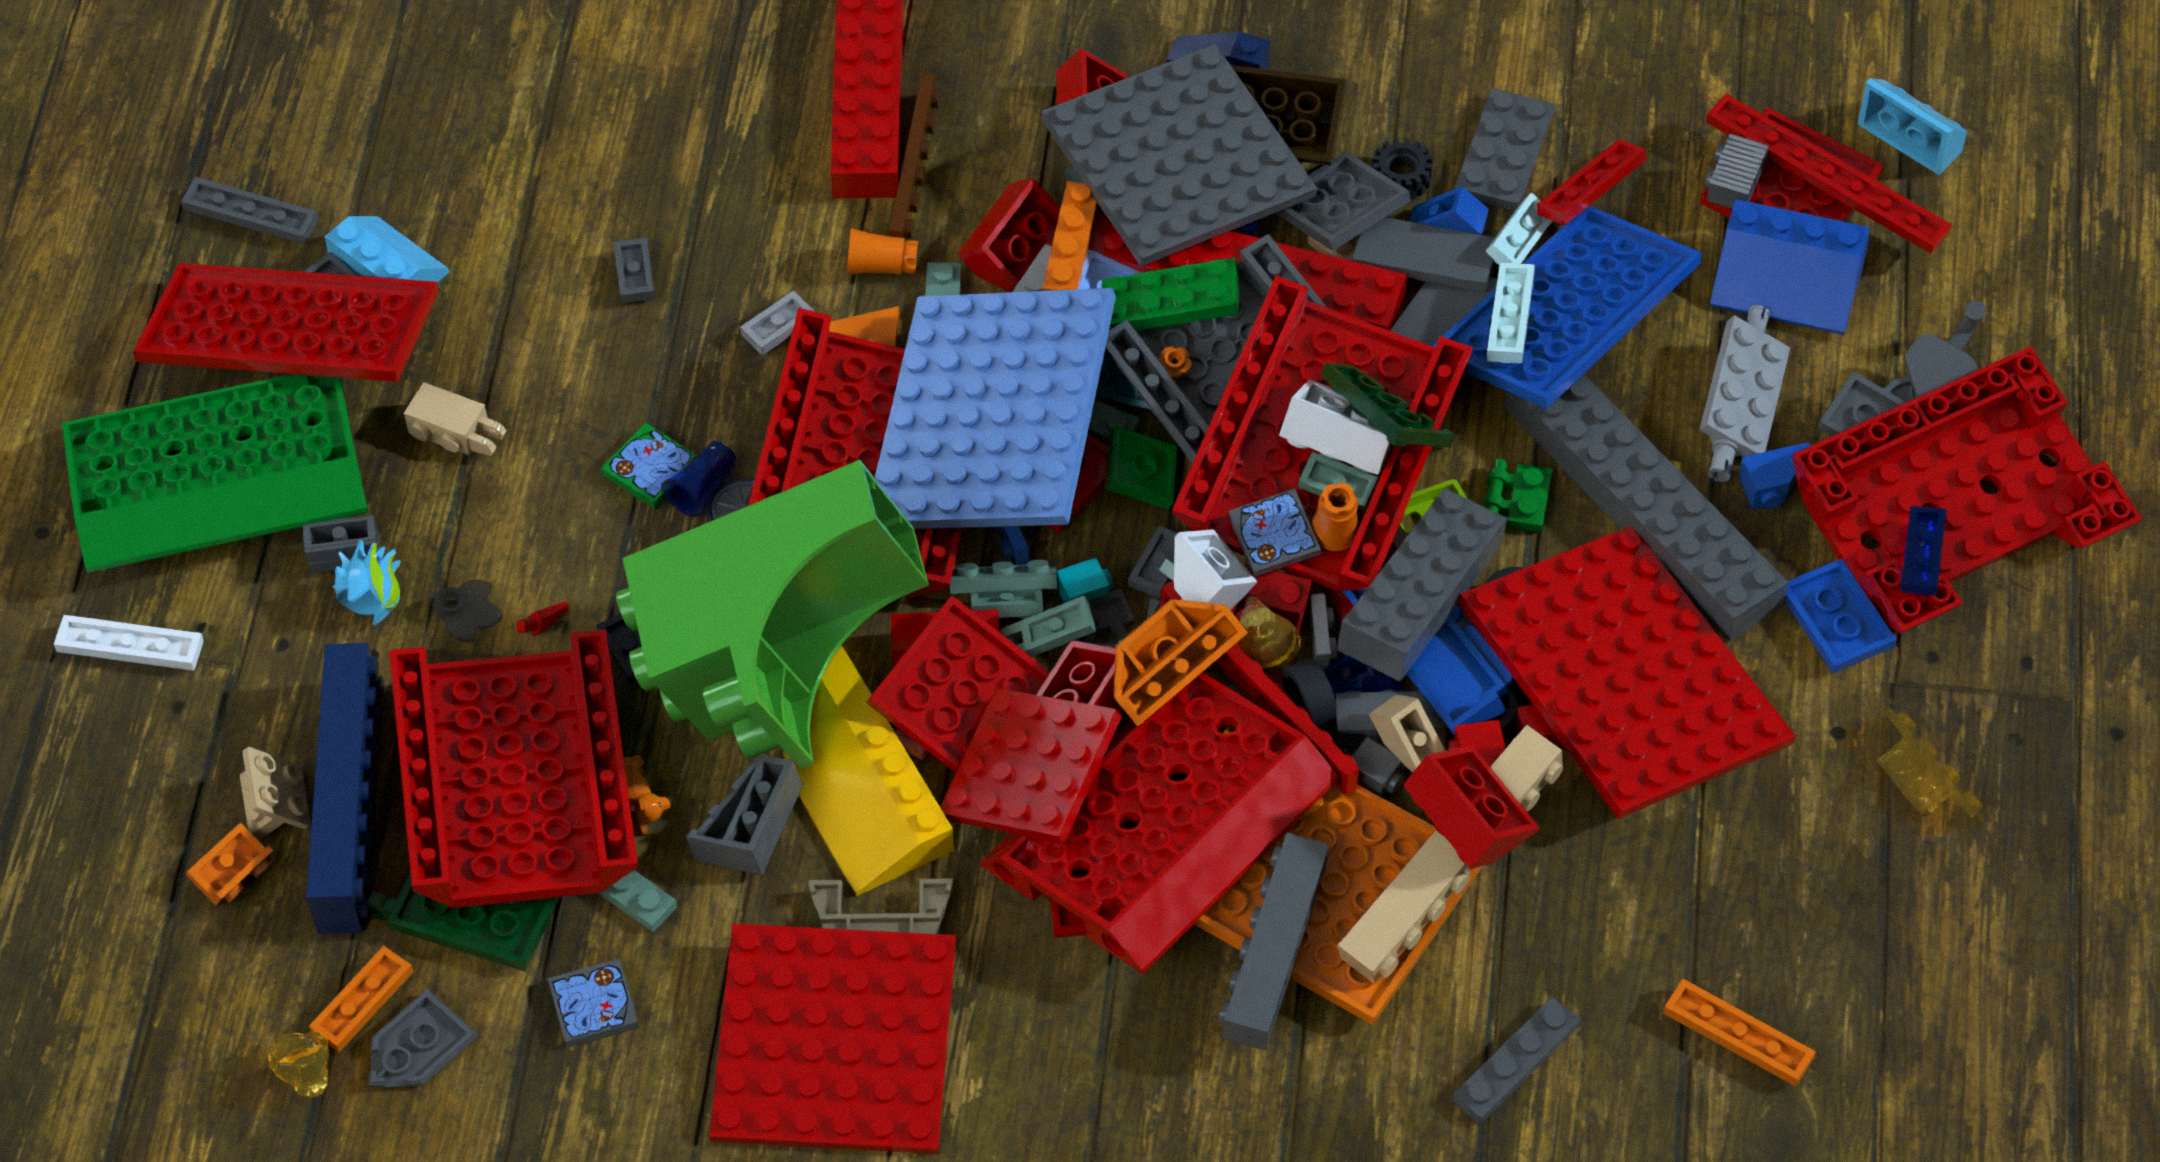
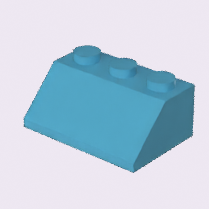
M1870 78L1866 82L1857 125L1937 175H1940L1962 153L1967 130L1962 128L1957 122L1949 120L1933 110L1931 106L1923 104L1907 94L1902 88L1896 87L1886 80Z
M348 216L324 236L328 253L332 252L357 276L435 281L438 283L449 273V268L378 216Z

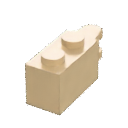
M423 382L404 412L408 433L421 441L428 440L434 442L448 451H458L466 455H470L472 451L492 456L496 446L490 439L484 438L482 435L499 440L503 438L507 431L497 421L495 422L487 418L485 404Z

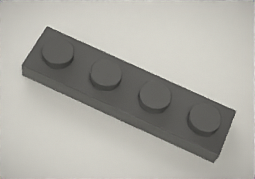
M199 177L194 178L181 200L183 210L301 244L306 243L319 220L315 210Z
M1551 997L1452 1095V1102L1481 1125L1580 1027L1581 1019L1555 998Z

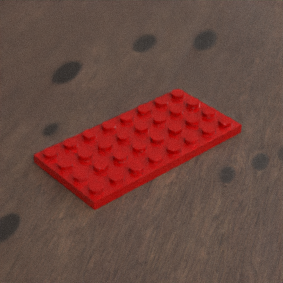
M179 263L140 336L133 354L136 362L398 382L439 293L438 285L435 281Z

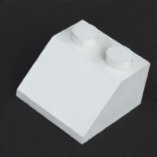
M1214 529L1179 532L1175 536L1174 589L1182 597L1181 600L1224 604L1231 611L1257 583L1256 579Z

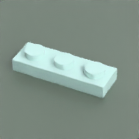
M1532 192L1521 202L1486 250L1498 265L1500 263L1521 264L1552 221L1537 214V203L1540 200Z

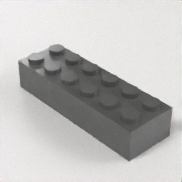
M1444 488L1342 621L1337 650L1401 681L1458 605L1460 594L1470 589L1501 547L1507 518Z

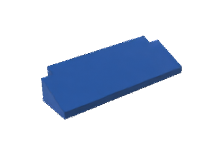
M1386 556V559H1385V561H1384V564H1383L1381 570L1384 568V566H1385V565L1387 564V562L1389 561L1388 558H1387V556ZM1367 589L1341 591L1354 606ZM1458 605L1406 673L1453 735H1455V725L1484 722L1507 712L1500 697L1510 693L1507 687L1513 681L1512 675L1473 625H1466L1460 628L1456 623L1462 618V611Z

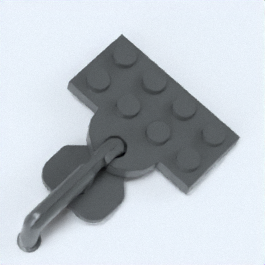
M1975 300L1966 305L1964 318L1949 342L1931 334L1919 336L1904 357L1909 376L1892 380L1884 389L1853 371L1819 421L1817 428L1830 436H1834L1977 371L1975 360L1962 350L1973 335L1979 320L1985 315L1984 304Z

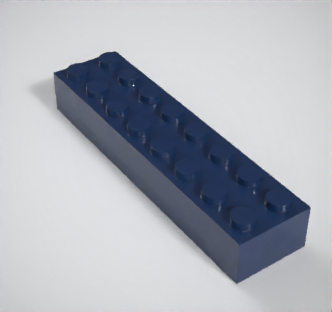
M369 643L325 644L306 894L318 934L362 933L363 918H369L370 907L367 906L369 897L365 896V886H371L372 882L371 864H367V854H373L374 837L373 832H369V822H375L376 805L375 800H371V791L378 788V773L376 768L373 769V761L380 757L379 738L375 737V730L382 726L381 707L377 706L378 697H383L384 680L383 676H379L378 657H372Z

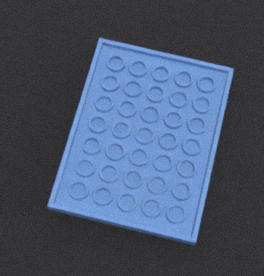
M1113 288L921 296L917 298L875 474L877 482L914 529L1069 524L1116 300Z

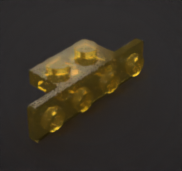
M1888 706L1883 712L1904 738L1877 760L1878 764L1922 816L1926 817L1949 796L1953 795L1968 815L1982 824L1986 818L1979 811L1984 807L1980 800L1970 790L1966 793L1963 792L1957 784L1961 780L1959 775L1948 763L1942 766L1935 758L1939 753L1938 750L1925 736L1921 740L1913 732L1917 725L1906 712L1902 710L1897 713Z

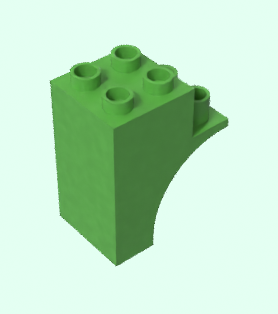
M858 460L622 558L629 587L617 591L616 599L626 625L633 632L638 630L642 647L630 651L629 654L634 675L644 691L648 692L655 688L660 689L663 704L674 722L678 723L688 719L708 741L734 731L738 745L748 759L781 747L803 769L814 764L810 743V722L815 695L821 678L839 647L857 627L879 609L911 592L929 586L914 527L862 461Z

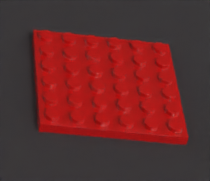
M732 923L710 1140L712 1142L939 1154L956 935Z

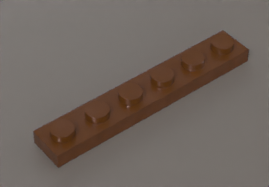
M921 75L889 229L891 237L905 238V241L913 239L915 222L911 217L912 212L918 213L920 204V193L916 192L918 186L923 187L925 167L922 166L923 160H929L931 142L927 139L928 134H934L936 115L933 114V109H939L941 102V89H936L935 75Z

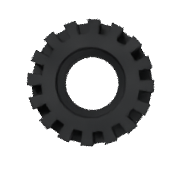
M1393 138L1392 145L1387 140L1383 142L1382 148L1378 146L1375 155L1373 154L1372 168L1409 190L1410 199L1414 200L1417 197V193L1422 196L1426 188L1429 189L1433 166L1432 155H1428L1429 150L1426 146L1421 149V143L1417 140L1412 145L1410 144V138H1405L1404 143H1400L1399 138ZM1395 165H1407L1415 171L1409 174H1397L1389 168Z

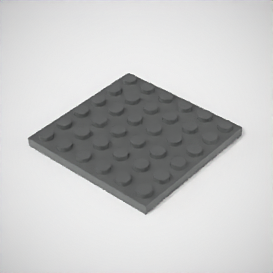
M1216 44L1042 110V122L1084 184L1090 188L1091 194L1140 266L1316 197L1318 188Z

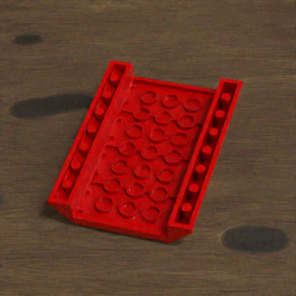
M1275 275L1173 506L1172 514L1192 531L1214 529L1231 551L1243 556L1244 553L1228 518L1229 510L1295 488L1311 524L1318 508L1320 496L1298 488V482L1311 453L1314 452L1320 455V452L1309 447L1305 449L1297 448L1287 442L1288 439L1279 436L1289 404L1297 391L1309 379L1331 388L1332 385L1321 376L1325 363L1354 365L1385 386L1383 392L1399 396L1407 401V410L1417 415L1424 413L1433 419L1432 427L1440 430L1473 347L1440 336L1436 346L1432 347L1307 300V286ZM1407 444L1406 447L1393 446L1385 467L1378 475L1372 474L1378 477V484L1365 512L1357 510L1360 526L1351 547L1341 551H1330L1320 546L1321 555L1282 567L1280 570L1313 580L1317 584L1336 591L1367 589L1381 571L1432 446ZM1341 460L1338 461V462H1340V463H1343V464H1345V465H1348V466L1353 467V465H1351V464H1349V463H1346V462L1341 461Z
M798 308L748 506L858 460L862 461L875 478L903 361L904 348L831 332L829 329L832 315ZM963 527L914 529L929 586L903 597L912 598L949 588Z
M606 630L570 633L571 651L427 664L426 647L389 650L413 891L451 908L601 893L638 868Z

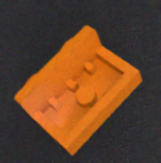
M240 822L192 866L185 875L215 906L223 899L230 903L245 889L241 884L242 881L250 874L257 878L272 864L268 857L274 849L270 845L265 848Z

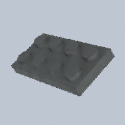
M1492 88L1454 189L1463 186L1481 203L1515 211L1523 201L1554 116L1556 104Z

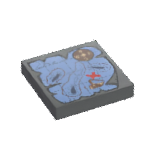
M1295 488L1228 511V518L1253 577L1321 555V548Z
M620 958L547 978L566 1048L639 1028Z

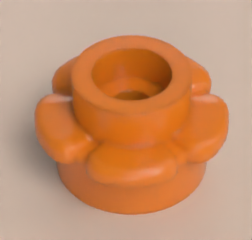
M1167 347L1161 352V357L1158 359L1172 379L1184 377L1192 367V361L1189 359L1190 354L1182 347ZM1176 359L1178 360V363L1173 364L1172 360Z

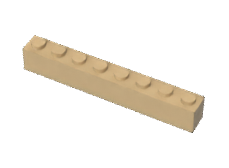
M1526 725L1492 764L1491 769L1528 812L1537 803L1540 797L1539 791L1547 782L1549 784L1554 783L1563 770L1562 750ZM1437 830L1432 834L1338 944L1340 958L1374 984L1382 976L1387 978L1395 970L1399 962L1397 958L1406 948L1410 950L1418 943L1423 934L1421 931L1429 920L1434 922L1441 916L1446 908V900L1453 892L1455 894L1460 893L1470 879L1469 873L1473 869H1470L1467 864L1460 860L1457 851L1445 836L1441 835Z

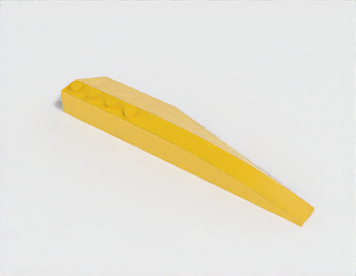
M841 645L821 678L812 707L810 743L814 764L803 769L795 762L794 764L803 784L798 798L857 897L953 852L955 849L952 826L888 720L866 703L872 694ZM782 749L784 759L793 761Z

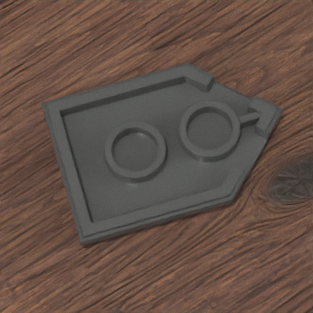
M426 989L371 1037L369 1088L423 1086L479 1035L430 990Z

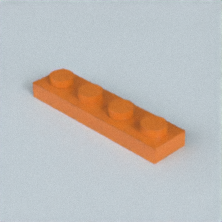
M1070 181L1066 183L1042 288L1043 291L1076 290L1080 288L1098 203L1091 194L1090 188L1084 183Z
M1685 979L1681 980L1664 1006L1663 1014L1795 1087L1814 1060L1816 1051Z

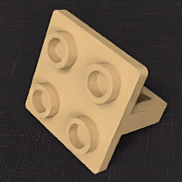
M252 747L244 749L245 771L240 774L247 826L251 834L256 839L261 840L283 823L302 829L311 826L301 766Z

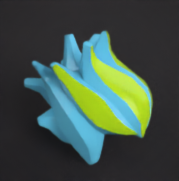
M359 540L352 559L343 551L338 553L342 561V568L336 566L335 585L332 587L335 589L336 598L339 603L358 614L374 615L372 625L376 626L399 603L400 588L395 577V571L400 566L401 561L392 562L396 554L395 549H392L383 556L386 548L380 546L377 549V543L371 544L369 552L365 556L364 542Z

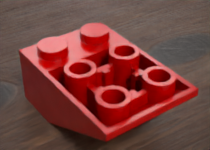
M1243 564L1252 575L1249 565ZM1271 571L1254 577L1257 583L1234 606L1231 612L1248 632L1238 641L1241 650L1250 659H1255L1261 664L1272 663L1279 660L1281 656H1284L1292 645L1295 630L1297 636L1296 645L1290 656L1278 665L1263 668L1264 673L1271 681L1282 684L1283 669L1294 663L1310 612V596L1314 594L1316 584L1310 579Z

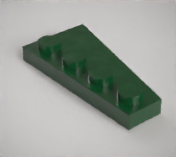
M1325 363L1321 376L1332 385V390L1343 395L1350 402L1349 405L1353 409L1361 412L1368 418V423L1371 426L1381 430L1387 436L1388 442L1399 447H1406L1407 444L1451 447L1455 434L1448 429H1442L1441 431L1432 427L1433 419L1424 413L1417 415L1407 410V401L1399 396L1383 392L1385 386L1356 366Z

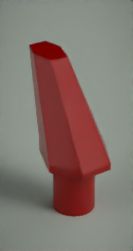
M564 601L534 611L527 618L518 620L516 622V629L521 634L529 632L534 637L561 618L568 611L569 604Z

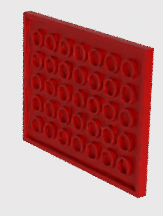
M1631 526L1463 592L1459 596L1458 604L1618 819L1790 746L1796 737L1649 545Z

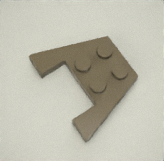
M953 878L920 879L919 913L842 914V880H809L808 884L822 928L937 934L954 890Z

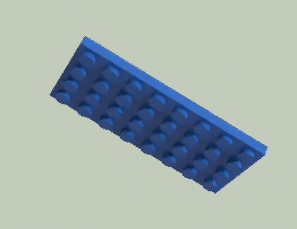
M1588 206L1523 263L1535 266L1522 363L1487 361V348L1496 288L1445 333L1443 337L1473 347L1464 370L1465 373L1547 409L1701 264V252L1592 206Z

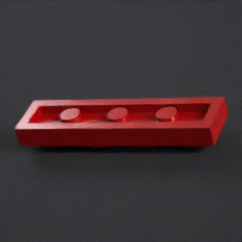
M1618 139L1537 203V214L1565 226L1645 162L1646 149Z

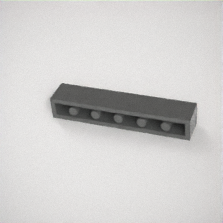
M1286 833L1282 846L1275 845L1270 866L1275 868L1272 877L1266 875L1263 880L1260 897H1263L1264 901L1262 907L1255 906L1253 910L1250 928L1254 929L1251 939L1244 938L1240 950L1239 959L1244 960L1241 970L1234 969L1229 984V991L1233 992L1230 1002L1224 1000L1220 1009L1218 1022L1224 1024L1223 1039L1266 1051L1325 872L1330 844Z

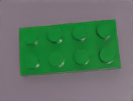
M1236 257L1102 279L1101 288H1113L1116 295L1109 330L1125 320L1130 323L1135 331L1238 314L1239 266Z

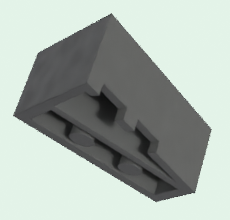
M760 754L733 783L731 786L732 792L720 805L715 803L708 811L710 816L697 830L692 829L686 836L696 861L763 875L803 786L794 761Z

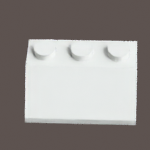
M1310 379L1292 397L1279 436L1288 439L1287 442L1292 446L1302 449L1309 447L1319 451L1322 456L1335 461H1344L1353 465V468L1371 475L1373 473L1378 475L1385 467L1394 446L1387 441V436L1381 430L1368 423V418L1361 412L1353 409L1349 405L1350 402L1343 395L1336 393L1328 386Z

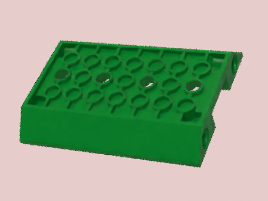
M290 374L62 422L74 519L87 573L303 527L306 524L368 513L349 422L343 381L339 377ZM312 421H315V424H316V425H313V426H308V425H307L308 423H310V422H312ZM242 436H251L246 440H238ZM172 451H181L176 455H168Z

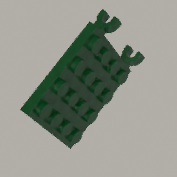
M410 872L397 900L372 891L367 906L372 908L370 912L371 918L387 920L388 929L526 972L560 897L451 908L413 891Z

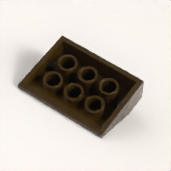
M1231 65L1299 162L1331 166L1344 109L1346 79Z

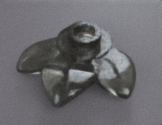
M482 580L467 581L458 589L455 587L444 588L439 591L433 602L434 612L438 618L445 621L447 632L452 637L463 642L474 641L477 629L491 628L503 618L498 607L487 600L492 590V583ZM449 605H457L453 608H446Z

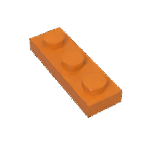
M383 945L309 1025L311 1033L340 1053L414 972L412 965Z

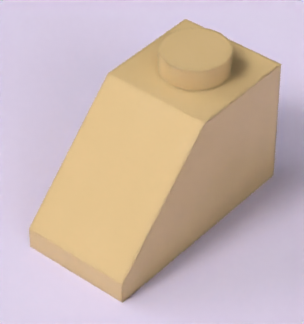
M1396 694L1369 713L1384 745L1412 773L1427 755L1445 751L1418 698Z

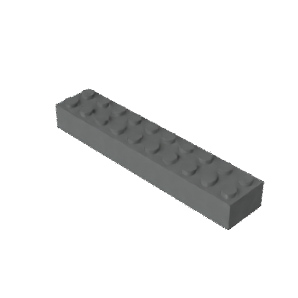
M1585 374L1547 409L1506 391L1504 408L1620 529L1631 526L1644 539L1697 609L1729 642L1784 606L1789 582Z

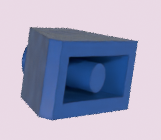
M1461 186L1413 206L1409 222L1482 235L1489 209Z
M1809 442L1742 457L1739 479L1752 510L1760 508L1771 509L1786 503L1798 483L1792 455L1809 447Z

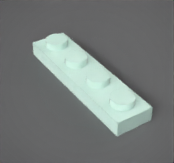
M1500 263L1487 348V361L1501 363H1522L1534 282L1535 265Z

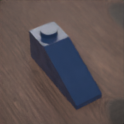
M1242 32L1177 36L1166 59L1167 63L1216 44L1230 65L1268 70L1270 67L1271 40Z

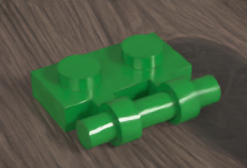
M1495 459L1492 469L1487 474L1486 482L1489 488L1488 494L1483 497L1482 506L1501 516H1507L1508 529L1542 534L1552 469L1518 463L1516 475L1508 474L1506 471L1507 462L1504 459ZM1502 490L1513 491L1512 499H1503L1501 497Z

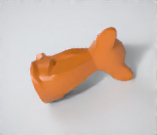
M641 756L623 757L629 802L635 807V815L638 819L641 834L646 835L647 824L657 821L664 810L671 808L670 801L666 797H659L651 793L650 784L643 777L644 770L641 767L644 765Z

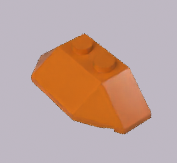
M1170 599L1116 645L1114 699L1132 722L1139 726L1248 632L1224 604Z

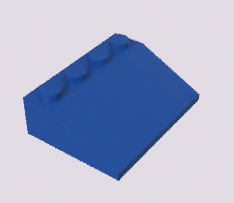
M1735 199L1726 230L1710 307L1748 315L1750 306L1762 305L1764 309L1761 316H1763L1764 310L1767 308L1770 311L1769 319L1845 335L1868 249L1870 227Z

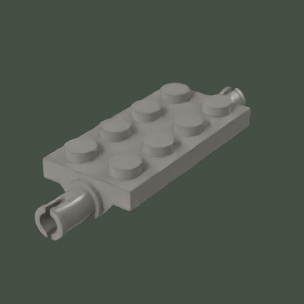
M1762 305L1750 306L1746 322L1735 315L1726 322L1700 426V431L1711 437L1714 454L1710 469L1708 470V476L1711 479L1714 478V474L1717 471L1714 479L1716 482L1729 481L1735 457L1766 451L1790 347L1765 333L1770 311L1766 308L1763 316H1761L1764 309Z

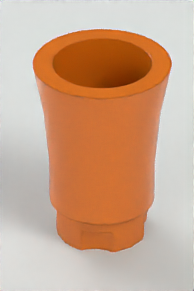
M851 228L847 275L864 273L901 275L902 272L915 274L918 241H905V238L879 235Z
M1343 482L1329 484L1324 488L1319 497L1318 508L1310 525L1319 546L1324 549L1341 551L1351 547L1360 524L1357 517L1358 500L1354 494V489L1349 484Z

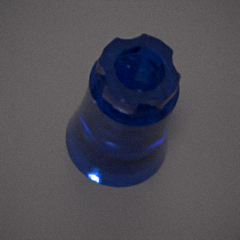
M720 441L709 443L706 448H702L683 468L663 482L662 489L667 500L681 513L690 517L699 516L710 498L729 477L731 470L736 466L735 461L737 458L735 453Z

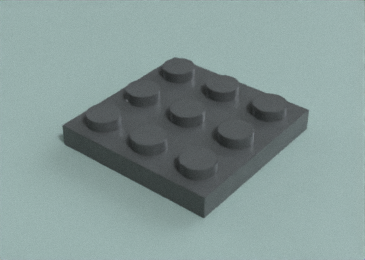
M1344 152L1332 160L1331 166L1323 165L1309 174V177L1318 188L1316 197L1278 211L1275 214L1334 251L1388 215L1396 212L1399 208L1409 203L1411 199L1409 190L1350 153Z

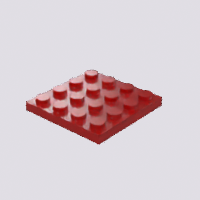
M1768 107L1763 111L1762 115L1877 181L1882 175L1885 164ZM1768 158L1750 199L1751 203L1847 222L1855 212V209ZM1706 188L1700 196V204L1730 218L1732 208L1722 207L1714 202L1709 203L1707 201L1709 188Z
M951 595L866 703L956 773L995 688L1036 695L1050 672Z
M995 688L940 806L948 821L1065 844L1122 716L1113 708Z

